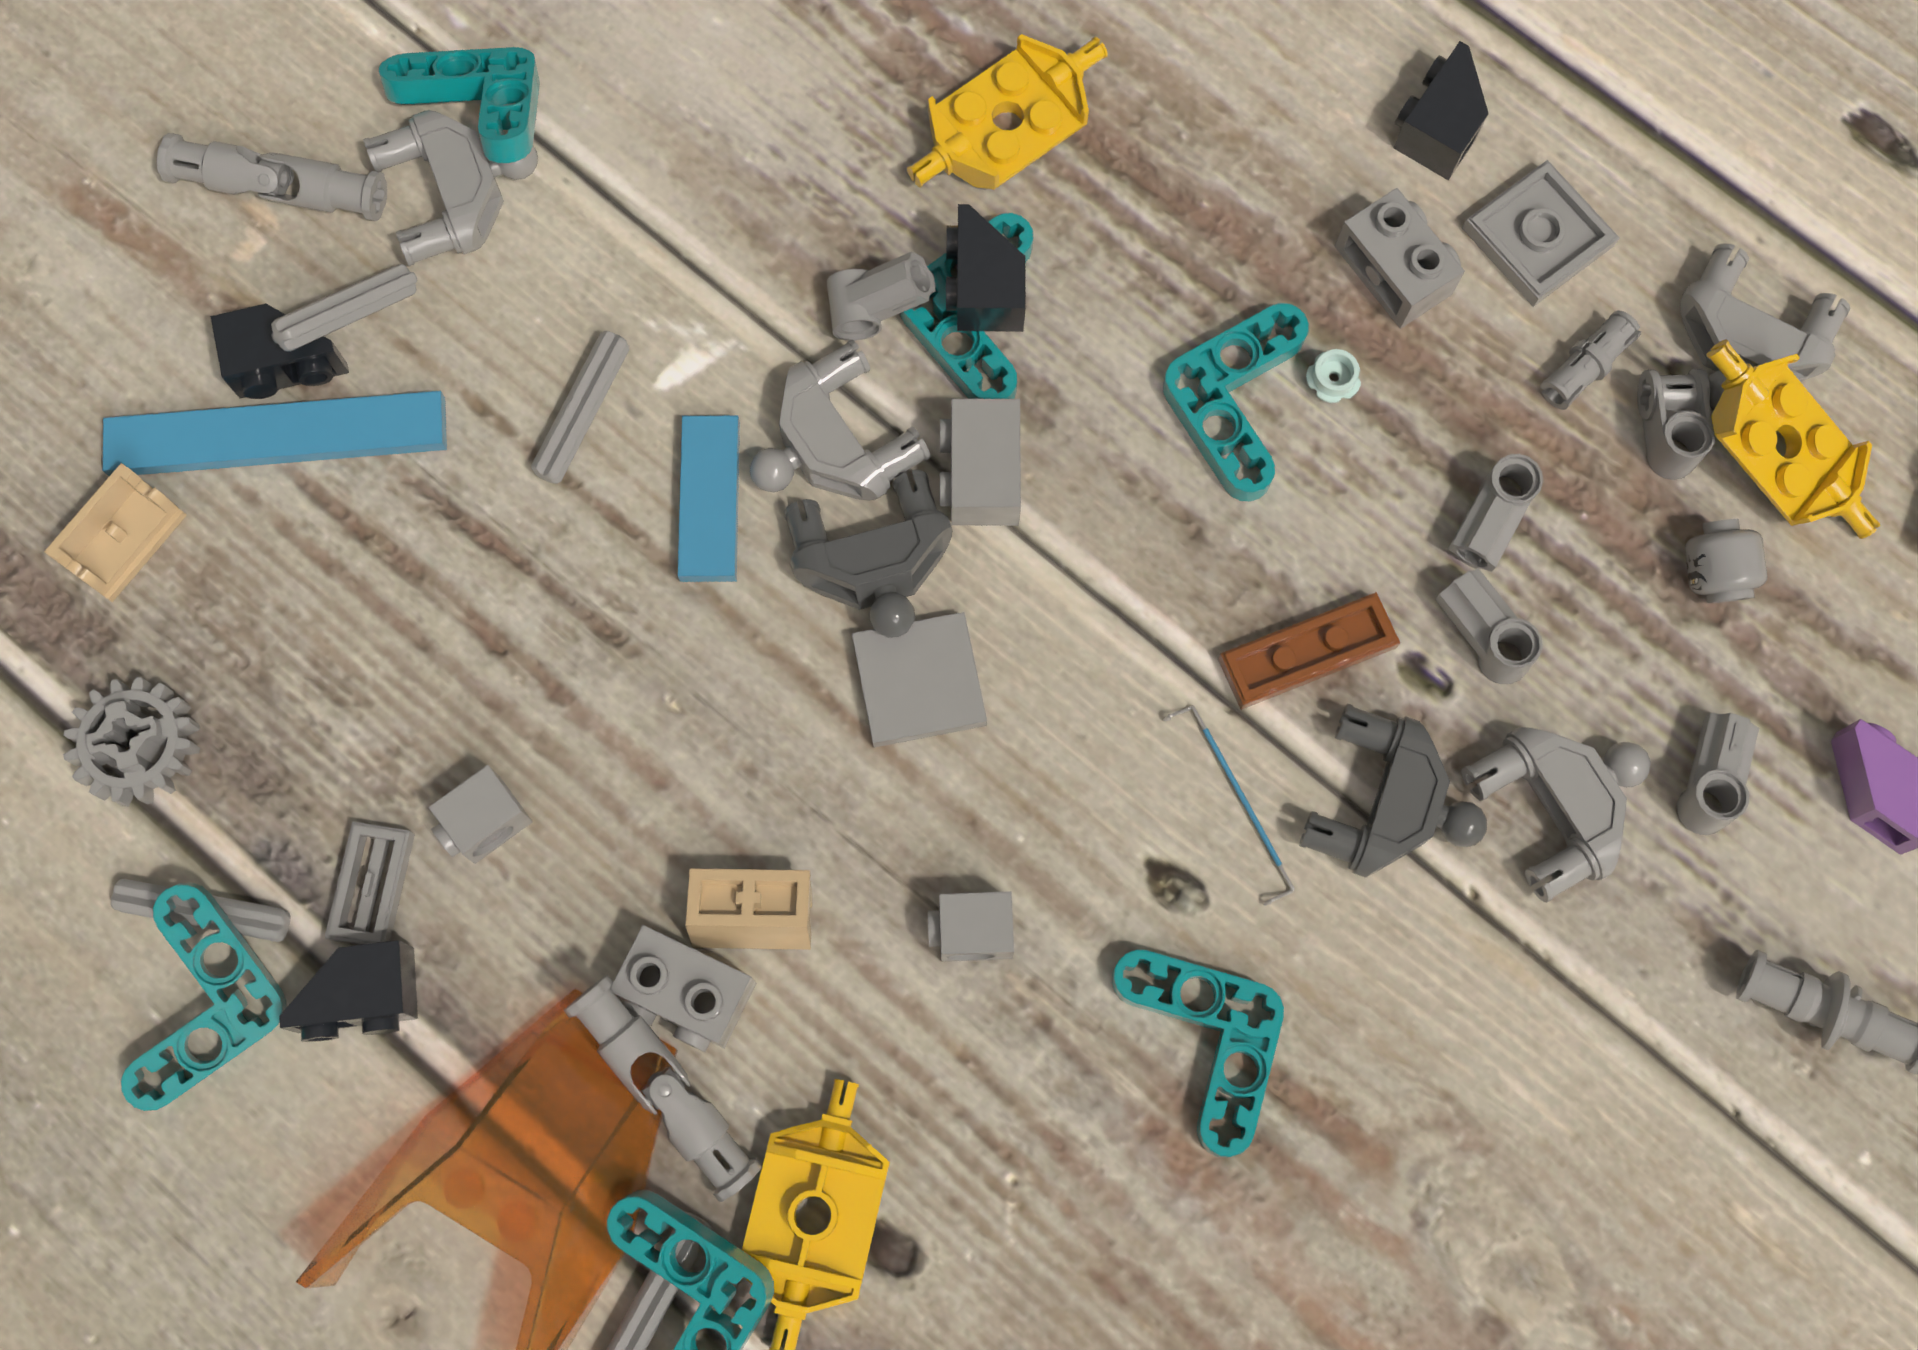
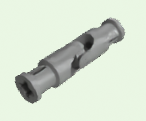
M174 133L164 135L158 149L157 170L162 180L166 182L176 183L180 179L204 183L208 190L229 194L244 193L250 190L258 192L259 197L268 201L333 213L337 208L363 213L365 219L378 221L381 218L386 205L387 181L382 172L371 171L368 175L342 171L339 164L274 152L260 154L243 146L213 141L209 145L184 141L181 135ZM293 170L299 177L300 189L298 196L285 194L288 186L294 180Z
M608 975L604 976L567 1006L564 1012L569 1018L576 1016L584 1024L599 1044L597 1053L636 1101L645 1110L654 1115L657 1114L656 1110H661L662 1119L671 1144L685 1161L694 1160L716 1187L713 1194L719 1202H723L750 1182L762 1168V1164L757 1158L749 1159L727 1132L729 1123L711 1102L703 1100L694 1093L684 1089L686 1085L688 1087L691 1085L688 1075L681 1067V1064L641 1015L634 1017L613 993L611 989L612 979ZM647 1052H654L664 1057L671 1067L652 1074L640 1092L634 1085L630 1073L634 1061L638 1056ZM714 1150H718L729 1163V1169L726 1170L713 1155Z

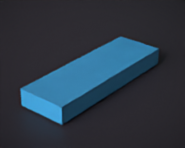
M738 415L682 416L678 578L680 582H737L740 421Z

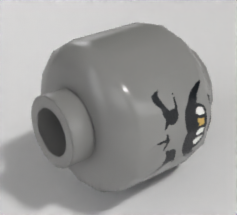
M1739 519L1704 523V534L1691 538L1685 544L1690 589L1696 594L1706 595L1707 604L1755 598L1754 589L1763 586L1768 577L1762 535L1751 529H1740Z

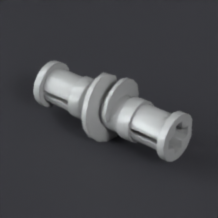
M1755 950L1751 955L1739 980L1736 999L1748 1002L1751 998L1784 1012L1785 1017L1797 1022H1807L1813 1027L1822 1028L1821 1047L1823 1049L1829 1050L1841 1036L1848 1039L1856 1047L1866 1051L1874 1050L1905 1064L1906 1071L1918 1074L1917 1022L1890 1012L1888 1007L1877 1002L1862 1000V988L1855 985L1850 990L1851 982L1849 975L1843 972L1833 973L1822 983L1819 978L1805 972L1799 974L1768 961L1767 953L1760 950Z

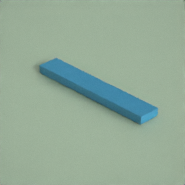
M441 391L103 418V471L108 476L114 472L120 463L137 475L447 450L446 401Z

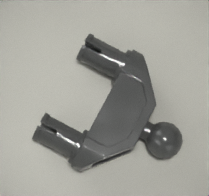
M922 470L912 471L915 481V492L911 489L906 472L899 475L893 481V488L897 493L905 518L904 522L829 541L821 518V509L817 501L811 499L802 500L807 521H802L797 501L787 506L784 510V517L788 522L795 547L790 564L796 579L812 591L858 610L871 607L869 615L873 628L887 638L900 637L911 628L915 619V609L907 597L915 595L943 557L952 538L953 529L950 520L944 513L937 510L930 489L928 475Z
M1347 704L1339 721L1341 726L1337 727L1335 739L1344 740L1384 754L1383 760L1387 762L1367 825H1363L1361 829L1311 811L1304 827L1306 833L1302 834L1299 846L1349 862L1348 869L1353 870L1354 874L1366 878L1421 847L1433 837L1436 827L1441 828L1446 840L1455 846L1471 847L1482 841L1487 832V818L1480 807L1472 802L1464 801L1452 803L1450 806L1443 805L1450 780L1424 725L1420 721L1407 716L1404 718L1398 717L1395 722Z

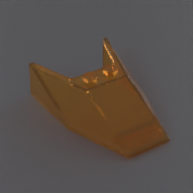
M576 988L424 1116L296 1280V1283L306 1289L335 1286L359 1247L408 1205L421 1201L520 1261L529 1269L532 1284L516 1350H568L625 1255V1252L612 1242L607 1229V1219L610 1210L619 1200L637 1190H645L662 1119L660 1109L656 1110L657 1114L654 1115L645 1110L636 1101L597 1053L599 1044L584 1024L576 1016L569 1018L564 1012V1009L582 994L581 991ZM662 1041L676 1058L678 1050ZM647 1052L638 1056L632 1064L630 1071L632 1081L641 1092L652 1074L671 1067V1065L664 1057L654 1052ZM640 1208L632 1214L627 1213L634 1220L630 1228L633 1232H635Z

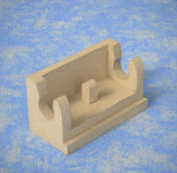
M120 463L44 552L113 603L187 515L159 490L149 486L131 469Z
M690 869L686 929L692 948L811 950L810 908H812L810 870Z

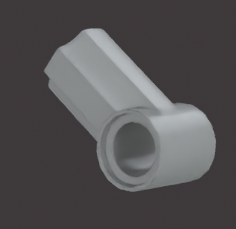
M911 251L871 270L847 269L829 276L827 288L833 335L838 339L847 341L871 338L882 330L881 321L929 301L930 294L935 292L933 273L926 266L923 257Z
M1510 454L1497 462L1481 482L1479 493L1448 548L1457 556L1458 560L1475 569L1479 568L1492 572L1496 568L1528 506L1541 491L1543 476L1538 464L1530 457L1521 454ZM1507 477L1516 481L1521 488L1522 496H1512L1503 491L1499 484V478Z
M1479 568L1468 571L1457 578L1437 596V603L1478 654L1479 667L1490 681L1498 684H1513L1520 681L1539 658L1543 646L1542 637L1538 629L1530 622L1517 618ZM1498 643L1514 645L1521 653L1522 660L1512 661L1506 659L1500 653Z
M1709 713L1705 716L1688 786L1681 793L1677 801V814L1682 824L1688 830L1699 835L1715 834L1746 811L1749 804V791L1746 783L1759 732V727L1753 725L1749 718L1733 713ZM1703 792L1710 793L1719 800L1722 813L1711 810L1705 804Z

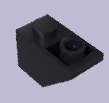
M1459 41L1448 59L1440 55L1435 59L1422 82L1428 88L1420 99L1411 95L1395 121V124L1402 129L1394 149L1448 181L1476 141L1489 114L1470 47Z
M958 204V225H947L946 259L957 260V277H946V311H957V331L1024 332L1026 310L1025 255L971 205Z
M266 303L210 316L221 376L240 399L246 397L250 399H264L275 395L280 389L301 384L305 386L323 385L330 382L335 376L349 373L348 364L334 343L324 336L293 351H284L271 337L273 333L271 324L275 319L286 314Z
M400 940L338 947L280 1014V1028L298 1034L301 1033L302 1042L338 1039L340 1028L362 1026V1034L364 1035L387 1034L400 1031L399 1021L418 1019L414 948Z

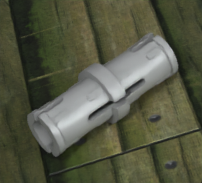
M1614 311L1587 340H1579L1570 349V357L1541 383L1540 388L1543 389L1541 393L1544 398L1558 409H1567L1594 380H1602L1612 370V363L1640 337L1641 331H1638L1640 326L1637 321L1624 311Z

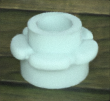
M1332 349L1319 354L1315 358V364L1308 367L1306 380L1308 386L1317 391L1316 395L1319 399L1328 403H1337L1341 398L1350 399L1358 392L1361 386V380L1358 378L1360 367L1355 357L1349 352ZM1332 373L1337 374L1339 380L1331 381L1329 375Z

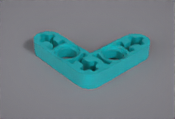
M519 47L403 53L389 57L381 63L379 67L381 82L385 96L391 102L397 104L481 100L478 131L484 156L488 160L496 163H511L525 158L531 152L534 141L540 81L535 57L530 50Z
M1003 213L988 221L995 229L1009 239L1016 235L1019 236L1017 249L1025 255L1026 263L1030 259L1033 250L1034 237L1030 223L1021 215L1014 213ZM944 253L927 266L933 273L935 292L930 294L929 299L933 297V312L941 322L934 329V318L923 307L915 311L913 307L901 312L900 317L907 328L968 399H1014L1018 381L1017 372L1012 363L984 331H957V311H946V277H952L951 270L957 264V260L946 259V253ZM953 332H962L972 339L973 347L968 353L955 356L949 354L943 348V339ZM982 355H985V357L982 358L981 369L992 380L998 379L1000 376L1003 378L1002 391L999 393L993 388L985 391L981 390L983 377L975 367V364Z
M1288 303L1272 305L1177 357L1170 363L1163 381V393L1166 401L1225 491L1239 501L1251 502L1260 499L1267 493L1275 476V464L1272 456L1229 392L1294 357L1301 350L1309 332V322L1306 315L1298 307ZM1275 323L1281 328L1288 326L1293 328L1289 341L1285 336L1278 335L1267 341L1264 351H1262L1260 342L1271 335ZM1231 345L1240 346L1249 353L1251 363L1242 369H1232L1223 363L1220 352L1225 347ZM1181 374H1184L1189 380L1196 377L1200 379L1197 394L1204 405L1196 413L1192 411L1196 409L1198 398L1189 387L1178 388ZM1212 416H1222L1231 422L1234 434L1222 441L1214 440L1205 433L1203 422ZM1240 443H1244V446L1241 447L1238 457L1247 469H1252L1256 466L1260 469L1256 484H1253L1249 478L1239 480L1236 477L1240 463L1232 451ZM1229 454L1226 459L1222 458L1223 455Z
M192 882L179 883L164 890L157 897L154 904L153 919L159 931L207 993L214 1005L139 1056L125 1069L121 1079V1091L128 1103L134 1108L143 1111L158 1110L168 1105L269 1034L280 1023L279 1016L287 1008L286 997L282 989L211 893L203 886ZM177 895L182 901L191 898L197 900L200 907L194 911L193 916L202 930L214 921L220 931L204 937L191 949L185 939L193 937L197 932L186 920L178 923L171 920L169 914L176 908L172 898ZM223 942L235 949L238 956V964L232 974L217 976L206 969L204 953L213 943ZM248 969L256 979L244 985L255 999H260L266 995L272 1002V1005L266 1010L269 1021L265 1023L259 1017H253L248 1021L243 1016L242 1011L247 1007L248 1002L239 989L230 998L222 990V988L237 982ZM209 1028L219 1034L222 1040V1050L217 1058L202 1061L190 1053L188 1039L194 1030ZM172 1046L178 1063L191 1072L193 1076L186 1079L183 1069L180 1068L161 1084L165 1094L160 1095L155 1089L144 1093L138 1086V1083L145 1077L140 1068L145 1066L151 1073L161 1069L174 1059L171 1054L165 1051L167 1047Z
M1134 950L1126 953L1119 959L1112 972L1114 991L1123 1002L1144 1010L1220 1031L1197 1121V1136L1203 1148L1216 1157L1228 1158L1243 1153L1250 1146L1255 1135L1284 1018V1006L1281 997L1274 989L1264 984L1148 950ZM1138 962L1148 965V976L1161 981L1167 979V969L1178 972L1169 991L1170 1005L1159 1002L1158 999L1164 991L1161 988L1146 986L1141 994L1133 993L1131 991L1132 982L1129 979L1123 978V971H1133ZM1198 978L1206 981L1212 987L1214 1000L1208 1010L1194 1012L1183 1004L1180 994L1184 982L1189 979ZM1225 986L1235 989V993L1230 1001L1248 1004L1255 996L1262 998V1009L1271 1012L1270 1020H1262L1257 1024L1256 1028H1252L1247 1025L1248 1015L1233 1009L1227 1011V1021L1218 1019L1217 1015L1225 1002ZM1244 1053L1255 1062L1257 1076L1249 1087H1236L1226 1079L1224 1063L1231 1054ZM1217 1089L1231 1098H1250L1251 1100L1249 1110L1241 1105L1235 1107L1232 1124L1236 1128L1241 1129L1240 1138L1229 1139L1226 1147L1218 1145V1134L1209 1130L1211 1120L1218 1121L1224 1117L1228 1101L1215 1100Z
M637 1190L619 1200L610 1210L607 1219V1229L612 1242L632 1258L701 1303L673 1350H698L696 1336L698 1331L703 1328H712L719 1331L727 1343V1350H743L774 1295V1281L769 1270L762 1263L654 1192ZM639 1208H642L648 1213L645 1218V1224L650 1229H645L637 1235L630 1229L634 1220L627 1213L632 1214ZM669 1226L673 1227L675 1233L663 1243L659 1252L654 1248V1245L662 1239L659 1235L668 1229ZM693 1240L704 1249L706 1264L702 1271L689 1272L678 1264L676 1247L680 1241ZM746 1278L753 1283L749 1293L755 1299L749 1298L737 1310L734 1317L731 1318L729 1315L722 1313L736 1294L737 1289L731 1283L737 1284L740 1280Z

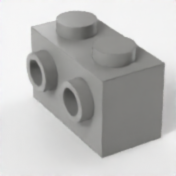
M1398 188L1344 221L1335 244V248L1400 329L1450 297L1465 272L1461 267L1456 251L1448 243L1439 240L1427 225V219L1422 209L1415 202L1408 201Z
M952 399L951 419H940V453H951V472H940V506H951V525L1019 526L1021 511L1020 399Z
M642 925L611 989L618 998L623 1000L622 1004L634 1017L641 1015L647 1024L652 1026L656 1016L677 1026L673 1034L674 1038L706 1052L710 1042L725 1049L757 983L751 976Z

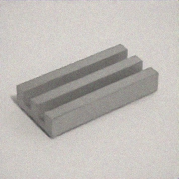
M352 822L327 925L326 939L337 942H350L356 945L389 942L391 940L415 834L408 830ZM367 837L375 838L354 929H345ZM395 841L374 932L370 933L369 927L389 842Z

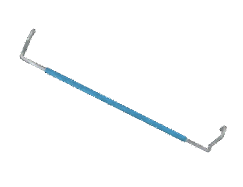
M1191 705L1188 708L1169 714L1163 719L1164 722L1171 720L1173 716L1190 711L1191 709L1193 710L1219 762L1275 864L1281 870L1290 887V890L1264 902V906L1291 894L1294 891V886L1287 876L1282 862L1196 708Z

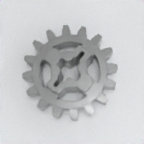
M136 677L130 690L126 684L118 679L111 680L110 695L105 697L93 689L89 692L90 699L94 704L92 708L87 711L83 708L75 707L72 711L76 718L82 722L79 728L64 730L63 736L76 742L77 747L63 754L64 760L75 766H81L72 777L84 786L91 785L89 793L104 801L111 796L113 802L127 807L130 805L133 795L147 805L152 804L154 801L153 789L159 787L172 794L176 790L171 777L175 773L186 776L191 774L192 770L182 761L185 755H193L200 752L199 746L187 740V736L200 730V727L191 718L184 717L191 709L190 705L179 697L173 698L174 691L165 685L158 683L152 688V684L142 677ZM140 706L157 709L163 718L147 717L146 714L141 712ZM102 765L117 766V769L124 773L125 778L110 776Z

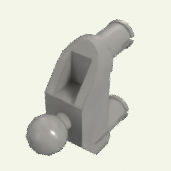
M431 110L414 114L413 118L409 119L410 125L370 139L369 137L363 139L366 149L368 148L367 153L375 171L382 172L383 169L423 157L424 161L429 160L446 207V210L442 211L443 217L396 232L397 238L401 242L399 243L409 266L414 265L415 262L456 249L458 254L462 252L467 254L480 249L486 242L504 202L495 177L503 174L513 180L525 179L533 174L538 163L537 150L534 146L531 152L519 161L511 163L490 161L484 156L477 131Z
M1723 243L1715 246L1712 257L1700 281H1695L1689 285L1680 301L1683 324L1702 364L1716 371L1708 377L1710 382V407L1713 410L1715 409L1724 391L1721 385L1727 379L1712 360L1706 356L1711 351L1710 349L1718 342L1727 339L1746 364L1750 363L1753 367L1798 354L1800 359L1797 362L1790 363L1788 367L1799 381H1803L1822 374L1830 368L1835 358V348L1832 342L1844 318L1847 317L1850 311L1849 303L1841 298L1835 310H1830L1837 295L1831 293L1818 294L1812 303L1813 306L1801 330L1732 297L1731 292L1743 268L1746 267L1749 257L1740 248L1734 260H1730L1726 265L1735 245Z
M849 340L844 346L813 364L808 361L804 363L800 361L789 368L779 422L782 441L786 449L783 451L775 448L761 450L753 458L750 465L751 479L761 490L773 493L784 490L790 484L794 476V470L800 467L812 487L859 500H876L887 493V489L891 487V480L922 461H927L931 458L923 438L919 441L917 440L919 433L914 427H910L907 429V432L874 452L868 449L863 450L831 403L829 393L859 375L870 371V365L862 350L856 351L859 349V346L854 340Z
M1521 727L1507 734L1502 743L1503 747L1479 761L1462 768L1461 774L1466 786L1484 775L1489 776V778L1481 781L1470 790L1472 795L1479 801L1487 799L1489 795L1520 777L1526 779L1567 842V848L1525 870L1529 886L1548 875L1553 876L1552 881L1533 891L1541 901L1547 903L1556 895L1586 878L1591 881L1602 880L1614 871L1621 850L1627 798L1619 786L1634 787L1640 785L1649 774L1651 761L1648 753L1638 744L1630 742L1614 744L1607 750L1602 761L1593 747L1544 730Z

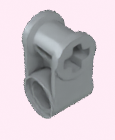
M1692 369L1688 375H1659L1656 370H1645L1639 379L1637 402L1639 414L1643 421L1648 464L1657 475L1665 479L1677 480L1685 478L1697 467L1715 443L1708 375L1703 369ZM1672 440L1683 443L1689 452L1677 448Z

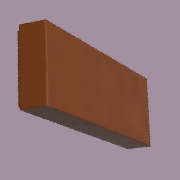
M1377 592L1222 652L1218 657V661L1240 710L1394 650L1400 645V640Z

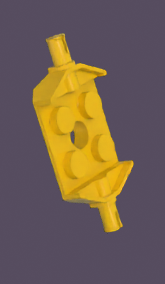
M1021 34L1017 37V49L937 104L933 96L928 98V115L934 147L932 152L912 166L907 167L911 180L915 181L918 187H922L923 184L944 170L947 175L954 173L973 187L995 190L1087 125L1089 114L1083 85L1084 71L1108 56L1103 42L1100 43L1098 37H1093L1091 41L1075 52L1066 54L1063 50ZM1009 112L1016 114L1022 123L1016 129L1003 130L994 124L993 119L1001 113Z
M1727 339L1714 345L1706 356L1712 360L1727 378L1721 385L1724 391L1711 415L1714 435L1788 523L1793 526L1813 522L1827 516H1842L1860 539L1876 532V528L1880 527V522L1864 506L1860 496L1864 490L1872 444L1870 441L1852 445L1788 367L1790 363L1797 362L1800 359L1798 354L1753 367L1750 363L1746 364ZM1776 431L1780 432L1785 439L1786 452L1784 457L1776 449Z
M834 1079L827 1114H822L821 1120L771 1133L742 1246V1251L762 1263L769 1270L774 1281V1295L771 1303L776 1306L774 1313H778L769 1350H781L786 1329L788 1330L784 1350H795L802 1320L806 1319L807 1313L857 1300L860 1296V1288L890 1162L852 1128L853 1121L850 1118L857 1089L859 1088V1084L848 1081L844 1101L840 1105L845 1081ZM809 1197L822 1198L829 1205L831 1211V1220L828 1227L816 1235L803 1232L796 1222L797 1207L804 1199Z

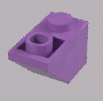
M1859 719L1836 732L1831 740L1849 817L1856 825L1902 855L1918 848V757L1897 744L1895 736L1884 727L1874 723H1866L1864 720Z

